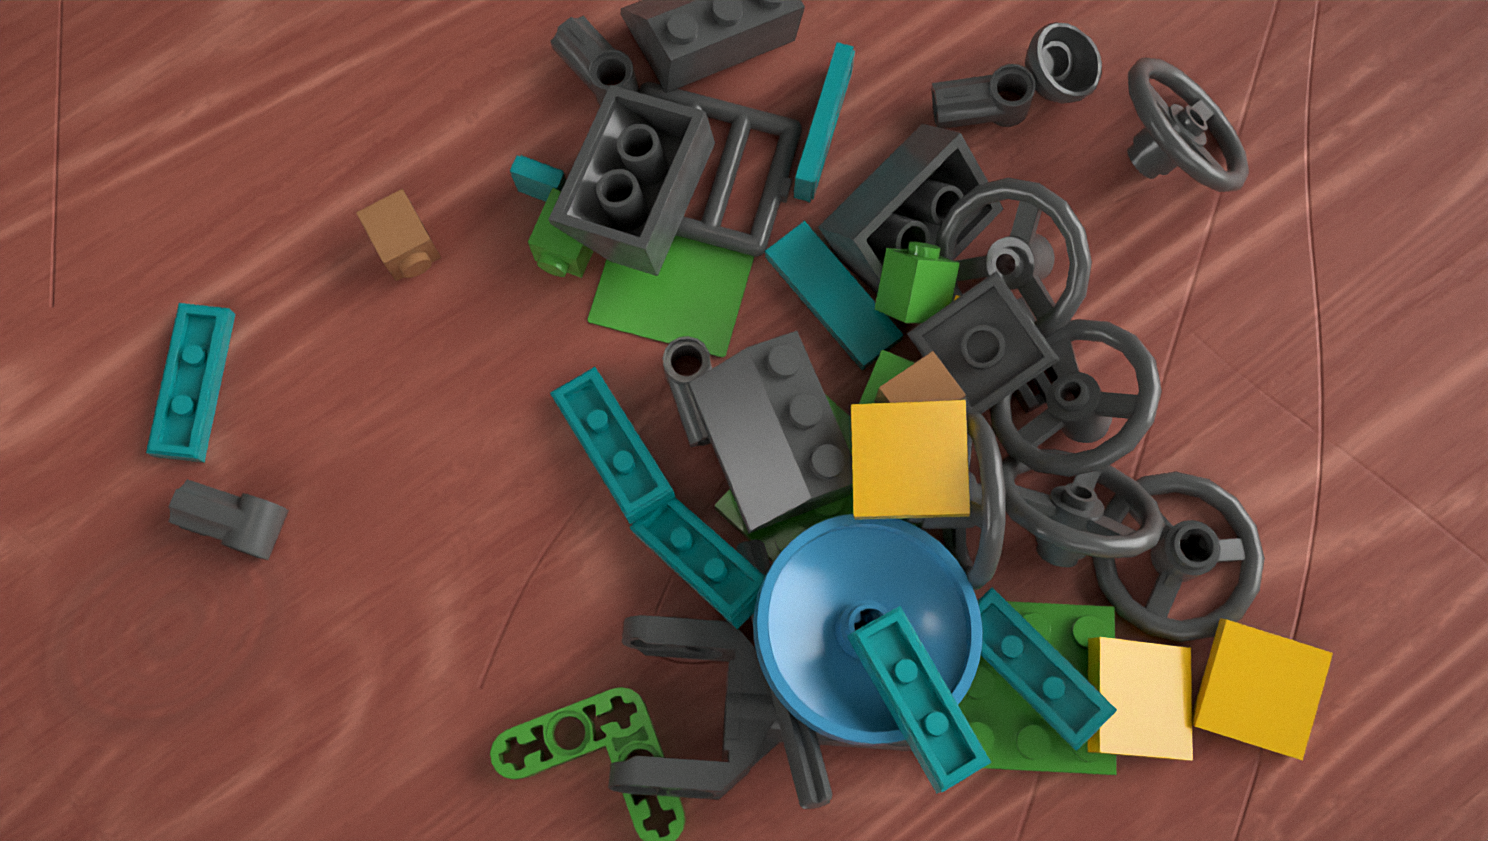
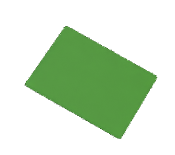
M675 235L658 276L613 263L606 259L588 316V322L668 344L678 337H694L706 345L710 355L723 358L728 350L754 256Z

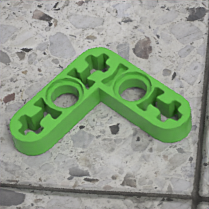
M624 687L607 690L507 729L497 736L490 751L491 763L496 772L505 778L514 780L529 778L605 747L612 763L626 761L630 753L639 749L648 750L654 757L665 758L644 700L632 689ZM617 698H622L623 702L627 705L635 703L637 712L630 716L631 726L622 729L619 722H610L600 727L606 734V737L596 741L595 724L586 713V709L596 706V716L601 717L614 710L613 701ZM568 717L579 719L585 727L584 741L580 746L572 750H565L560 747L554 735L558 723ZM543 726L544 742L553 754L552 759L544 761V751L539 750L524 757L526 767L519 770L516 763H505L503 754L511 750L509 741L516 738L517 742L521 745L537 742L540 739L534 730ZM623 793L635 830L643 841H675L679 838L686 822L685 811L680 797L657 796L663 811L673 809L676 820L668 824L670 834L661 836L657 829L648 830L645 826V819L652 816L648 798L637 805L633 794Z

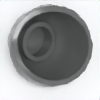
M1054 22L1043 26L1032 37L1026 51L1025 68L1033 74L1036 82L1035 90L1047 100L1061 104L1081 101L1094 92L1101 78L1102 61L1097 46L1089 36L1068 23Z

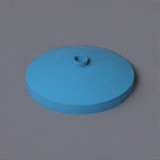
M846 514L824 520L799 534L783 549L769 567L758 591L754 608L753 634L757 658L765 679L778 700L804 725L823 736L839 742L861 746H881L906 740L847 638L849 634L855 631L854 625L860 624L865 626L901 606L957 704H959L969 690L979 665L982 649V621L975 592L958 561L937 539L926 531L901 519L855 520L853 514Z

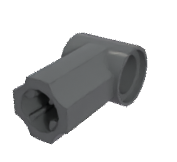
M584 16L579 18L570 17L558 26L554 38L550 41L553 50L595 94L600 106L609 88L606 84L613 79H623L620 83L613 86L639 92L635 70L629 56L622 51L615 50Z
M1008 64L997 69L993 75L932 83V109L936 126L946 129L989 122L1002 127H1012L1020 124L1030 110L1035 93L1036 82L1033 74L1021 65ZM1003 91H1013L1017 93L1021 97V99L1017 101H1007L1003 99L999 95V93Z
M690 336L678 337L669 343L663 354L665 379L673 394L690 447L705 446L711 444V441L689 391L688 384L712 369L710 353L706 345L699 339ZM690 355L697 358L702 364L699 371L691 376H683L675 372L673 364L681 356Z
M187 479L180 488L175 490L169 504V522L179 526V528L221 540V544L226 547L269 561L289 510L249 494L242 493L241 497Z

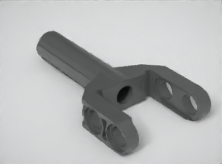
M645 615L625 618L622 633L623 645L637 649L646 656L729 662L726 678L721 760H726L727 762L635 756L627 761L610 764L608 788L615 792L719 800L741 781L755 764L780 742H783L770 688L761 670L755 647L729 621ZM816 732L819 745L912 751L906 740L881 746H861L839 742Z

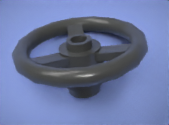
M1146 57L1139 59L1131 67L1127 75L1129 96L1138 117L1145 126L1134 136V143L1127 149L1128 156L1136 169L1145 177L1154 179L1159 174H1169L1178 166L1195 181L1217 192L1240 190L1249 175L1247 156L1235 129L1219 106L1182 70L1161 59ZM1149 79H1154L1169 87L1188 105L1185 108L1178 104H1172L1169 107L1150 84ZM1207 128L1216 139L1223 153L1227 171L1203 147L1207 142L1204 133Z
M1004 178L977 185L952 205L937 232L935 244L941 248L939 256L954 261L956 242L968 218L986 204L1007 199L1020 202L1010 236L1003 237L994 242L986 256L955 260L960 264L952 302L956 295H963L957 281L989 277L997 271L1010 290H1019L1037 319L1034 324L1044 338L1047 339L1071 321L1087 295L1092 259L1086 230L1068 202L1040 183ZM1042 211L1052 218L1065 238L1070 262L1066 288L1056 304L1042 283L1051 273L1055 259L1054 250L1049 241L1036 233Z
M1075 319L1046 339L1060 359L1054 364L1058 379L1052 383L1047 392L1046 402L1048 409L1020 430H1017L1013 424L1010 406L1013 393L990 408L992 430L1008 455L1038 473L1071 477L1105 469L1130 453L1153 425L1162 393L1156 360L1136 335L1108 321ZM1072 341L1103 342L1122 352L1135 369L1139 388L1138 395L1102 392L1097 381L1092 376L1080 372ZM1112 417L1128 419L1118 434L1095 449L1067 455L1044 452L1037 448L1060 429L1066 437L1073 441L1093 443L1106 435L1111 425Z
M966 412L968 469H970L973 441L979 462L981 483H977L974 474L969 472L970 517L903 518V521L911 524L916 523L920 529H942L945 548L958 561L973 589L977 590L981 589L993 578L1002 554L1006 525V489L1002 457L994 431L984 416L978 413ZM976 525L981 529L979 548L973 564L966 544V528H973Z
M1040 449L1044 452L1073 454L1072 452L1057 449ZM1011 456L1003 458L1006 513L1013 521L1035 535L1038 543L1036 551L1048 563L1067 568L1075 566L1079 559L1084 558L1086 555L1103 559L1135 557L1158 544L1165 526L1158 503L1138 482L1113 466L1109 465L1102 470L1076 475L1073 483L1055 487L1050 495L1015 485L1014 480L1017 475L1032 469ZM1096 483L1125 498L1139 515L1141 521L1139 530L1136 531L1103 515L1104 505L1094 492Z
M1177 471L1143 476L1136 480V482L1151 496L1175 492L1202 499L1222 513L1236 533L1237 539L1219 540L1209 526L1195 520L1182 521L1172 526L1161 513L1165 523L1164 530L1158 544L1151 548L1152 564L1159 575L1145 607L1133 600L1120 581L1114 558L1103 559L1092 556L1098 586L1110 604L1115 607L1116 613L1147 635L1177 642L1215 637L1220 618L1234 622L1241 620L1260 591L1265 557L1257 525L1235 496L1210 479ZM1115 493L1104 509L1103 515L1122 523L1129 512L1138 524L1141 525L1138 513L1123 496ZM1242 561L1238 584L1225 604L1204 617L1186 620L1167 618L1182 582L1190 581L1209 572L1217 563Z

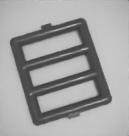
M649 81L643 83L638 93L706 111L708 118L731 123L702 219L699 221L683 217L676 236L754 257L763 255L767 249L780 202H787L791 189L792 179L788 178L802 132L800 122L792 118L681 89L665 93L661 84ZM754 129L779 136L754 222L750 234L721 227V223L750 130Z

